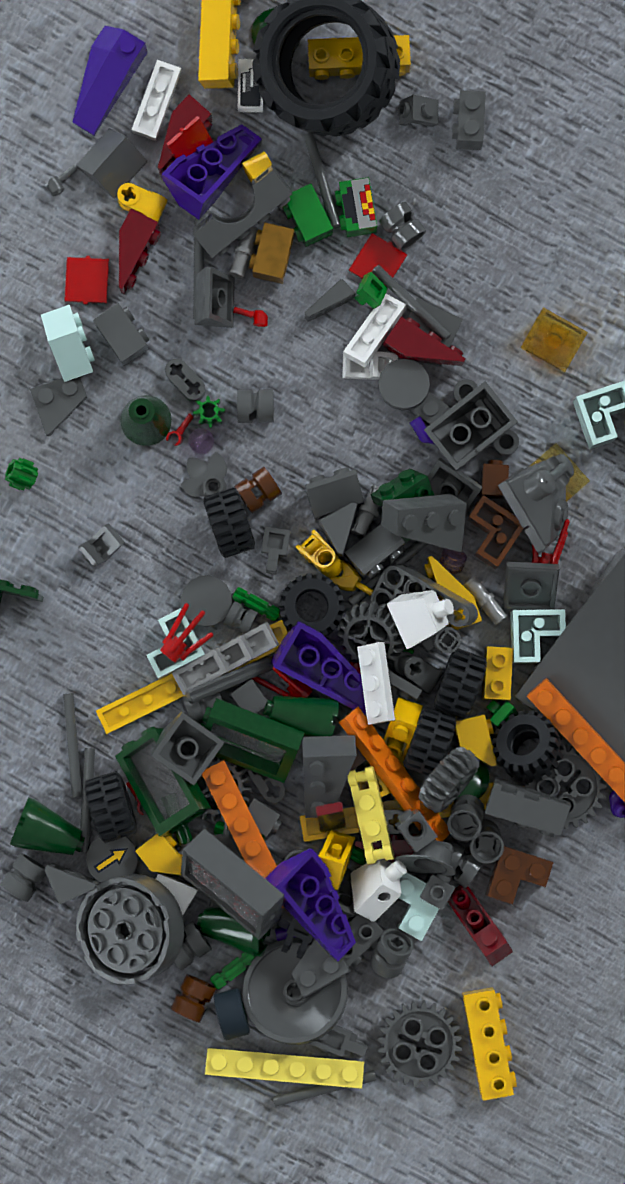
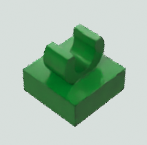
M372 272L364 275L356 291L358 295L354 299L360 305L367 303L375 309L381 305L388 288Z
M492 700L486 707L493 714L490 721L497 729H501L500 723L503 720L507 722L509 720L508 716L511 714L518 716V711L508 701L500 706L496 701Z

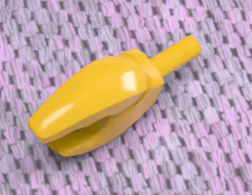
M341 560L343 563L342 576L329 579L341 590L355 591L358 588L371 596L374 590L361 583V576L351 564Z

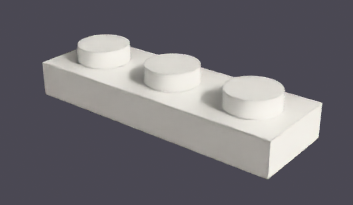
M157 60L133 124L132 133L155 141L157 140L182 71L180 67Z
M385 294L381 305L371 311L343 351L344 357L366 368L406 311V304Z
M377 642L359 646L357 649L368 725L394 721L395 716L384 642Z

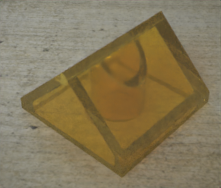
M543 307L521 349L565 373L588 332Z

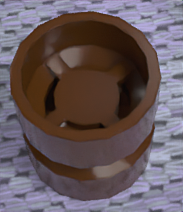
M265 467L254 472L251 480L245 478L234 486L252 514L264 507V501L271 502L282 495L278 485ZM255 486L261 493L257 497L251 491Z
M186 974L180 986L182 993L176 995L170 1008L181 1016L200 1023L207 1010L205 1003L211 1001L217 988L200 978Z

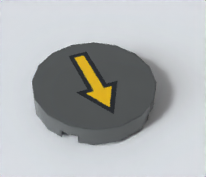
M97 837L90 845L86 854V865L90 874L101 883L109 879L134 874L138 865V854L135 852L137 849L128 837L104 843L100 837Z

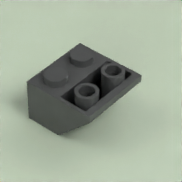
M345 467L334 471V475L328 478H324V475L316 476L309 479L310 483L305 485L306 494L315 520L327 517L352 502L356 503L357 507L364 504L355 469L349 471V468Z
M379 525L347 550L344 556L362 579L367 576L372 579L383 570V563L387 560L392 563L403 554L404 550L402 548L405 545V541L400 536Z

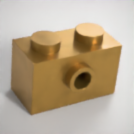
M265 222L263 230L258 229L255 244L259 245L257 254L252 253L249 269H253L254 278L283 284L295 236L294 229Z

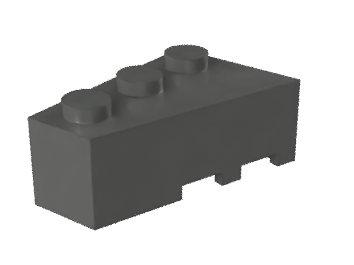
M451 494L383 500L381 526L401 537L462 552L467 503Z
M355 735L303 737L305 818H318L317 806L338 802L356 757Z
M496 777L486 804L485 814L497 819L512 821L523 828L539 829V833L554 837L555 834L561 836L571 803Z

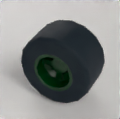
M236 988L215 994L214 1004L224 1039L230 1040L248 1035L250 1029L239 989Z

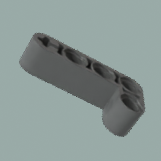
M405 565L387 567L383 571L371 596V602L376 600L378 607L384 604L383 595L385 593L391 601L402 594L416 593V584L420 583L423 591L433 590L437 596L441 595L444 600L449 599L452 602L456 611L446 616L448 623L456 627L471 625L478 617V610L471 602ZM396 570L401 575V580L399 583H397L394 579V573L396 572Z

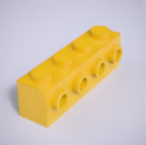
M241 0L201 1L198 81L204 89L234 88V79L238 78L235 54L239 53L236 30L240 29L237 5L241 4Z
M395 35L394 37L398 45L396 50L400 58L399 76H403L405 73H410L409 35ZM359 38L308 39L309 77L325 80L329 76H340L343 79H350L355 77V75H360L363 53Z
M493 987L462 992L482 1100L514 1095L513 1088L517 1087L515 1072L509 1071L508 1061H512L510 1046H505L503 1035H507L505 1019H500L498 1009L503 1008L500 993H495Z

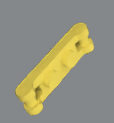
M365 767V770L360 772L352 770L347 778L352 792L367 864H375L376 860L385 859L386 861L393 860V848L374 767ZM368 781L369 789L360 790L359 782ZM381 840L382 848L374 850L372 842Z

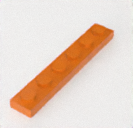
M545 678L527 694V697L625 802V762L557 688Z
M356 707L338 723L347 735H355L356 747L368 763L374 767L377 775L404 811L411 809V811L419 810L438 836L434 840L442 842L450 834L447 824L438 812L435 813L431 809L429 810L419 800L420 788L373 725H368L367 717L361 709ZM414 821L413 823L420 831V823L418 821Z
M225 760L205 769L202 776L245 863L262 877L266 878L277 865Z

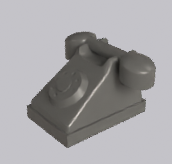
M469 379L459 381L454 388V397L458 403L424 429L456 471L493 442L495 450L505 456L515 453L519 446V437L514 431L509 430L518 421L486 381L480 386H477L474 381Z
M564 454L553 456L525 469L521 468L498 485L523 528L529 526L524 531L537 553L546 549L559 537L564 521L568 518L566 486L574 475V468L571 461Z

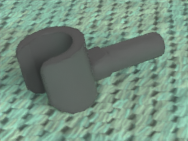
M71 166L59 177L55 176L49 179L48 189L52 196H56L64 191L62 182L77 171L76 166Z

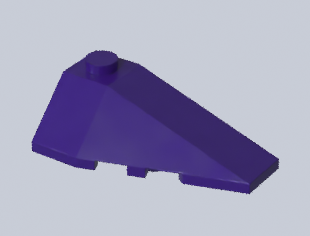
M106 25L103 27L91 46L72 121L73 124L95 136L147 55V47L144 41L124 29Z
M241 124L218 136L217 140L205 147L203 144L197 147L196 152L187 157L182 155L176 158L163 172L161 178L177 204L200 220L241 169L242 163L251 156L262 141V138Z
M298 621L283 638L271 659L273 667L352 709L359 707L365 715L366 707L360 673L321 632Z
M310 848L281 862L265 879L284 894L282 906L336 961H339L356 941L347 917L343 914L340 907L339 896L331 883L329 869L315 851Z

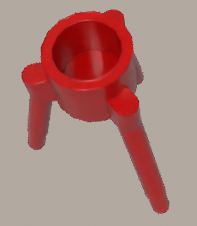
M569 519L564 521L554 554L542 552L541 557H539L532 544L533 557L531 563L558 564L568 535Z
M188 603L184 604L168 635L162 641L164 645L160 649L174 663L179 659L184 661L190 653L213 637V633H209L184 650L187 645L183 641L205 615V611L202 610L179 638L176 635L174 636L189 608Z
M274 667L272 669L289 684L286 688L289 693L260 677L252 678V680L281 696L307 698L313 691L310 686L297 679L292 680L284 672Z

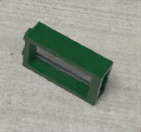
M216 698L212 708L208 706L202 719L203 722H206V725L201 723V726L225 742L215 757L282 783L286 781L305 733Z
M153 726L141 733L142 737L137 741L133 740L121 747L122 751L115 755L159 837L171 836L211 809L197 782L195 785L191 784L151 756L164 729Z

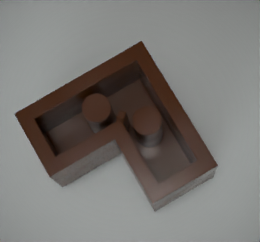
M484 495L467 519V521L488 534L474 556L496 570L524 528L516 516Z
M504 846L502 856L495 862L485 895L513 904L520 880L546 887L554 862Z

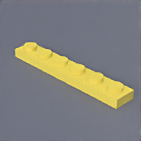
M207 1048L205 1075L362 1089L364 1062Z

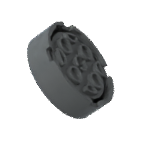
M129 874L109 879L96 885L95 889L86 895L78 911L76 935L78 943L81 942L86 955L84 959L98 975L113 983L134 984L163 973L174 963L183 943L184 921L175 897L162 883L149 876ZM126 923L129 933H131L128 937H124L120 930L121 925Z

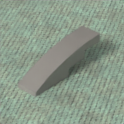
M266 622L219 648L213 649L172 672L181 692L185 695L187 690L227 674L280 644L270 625Z

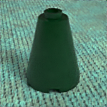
M143 395L132 399L126 404L121 414V427L124 434L137 445H156L165 439L171 428L172 418L169 408L162 400L154 396Z
M274 696L272 700H267L263 714L267 715L269 719L305 732L303 737L332 736L335 729L333 720L334 716H338L339 703L334 699Z
M28 797L10 845L16 848L73 855L75 851H81L85 837L81 836L82 830L36 799Z
M220 907L206 908L203 913L199 914L197 920V928L201 929V934L255 957H262L266 951L267 944H263L266 936L270 937L271 929L259 940Z

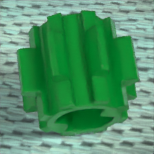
M208 395L203 403L197 400V405L200 408L194 411L193 414L200 417L198 422L200 426L208 423L209 428L212 429L213 423L222 424L219 415L226 412L225 409L219 407L220 399L213 402ZM207 407L214 408L215 415L211 418L205 417L204 409Z
M24 458L12 459L5 472V480L10 482L9 486L23 491L25 488L31 489L38 476V468L33 466L34 462Z

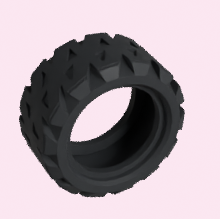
M287 0V3L277 5L264 20L267 25L259 30L253 52L256 53V57L252 61L255 83L259 84V94L268 108L290 125L320 136L331 135L336 137L351 134L357 128H365L377 119L382 107L386 108L395 93V79H399L400 58L396 50L398 45L392 30L384 22L385 20L373 8L361 0ZM327 23L349 25L358 36L363 53L362 69L357 82L346 95L334 102L321 105L309 104L298 93L292 78V58L298 43L309 31Z

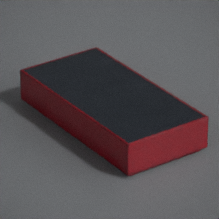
M342 802L316 807L320 832L346 827Z

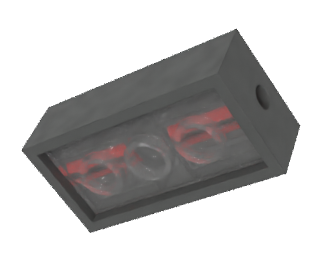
M205 829L201 831L183 849L181 875L257 939L260 940L280 919L284 894Z

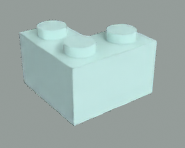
M70 305L41 314L49 345L64 382L93 372L91 362L95 361L90 346H84L83 341H86L87 338L78 312L73 314Z
M625 381L576 396L573 400L589 450L614 442L618 437L611 416L625 411Z
M181 608L158 620L166 636L182 610ZM186 615L174 634L178 638L190 624ZM193 630L183 641L187 645L184 650L198 641ZM200 646L190 653L184 661L179 659L176 663L160 651L161 648L146 656L158 679H161L203 656L205 653Z
M565 609L513 610L510 612L511 648H513L512 664L540 662V638L559 637L566 628Z
M407 872L400 878L401 895L399 899L407 902L409 905L398 924V928L422 941L439 908L420 898L427 883Z

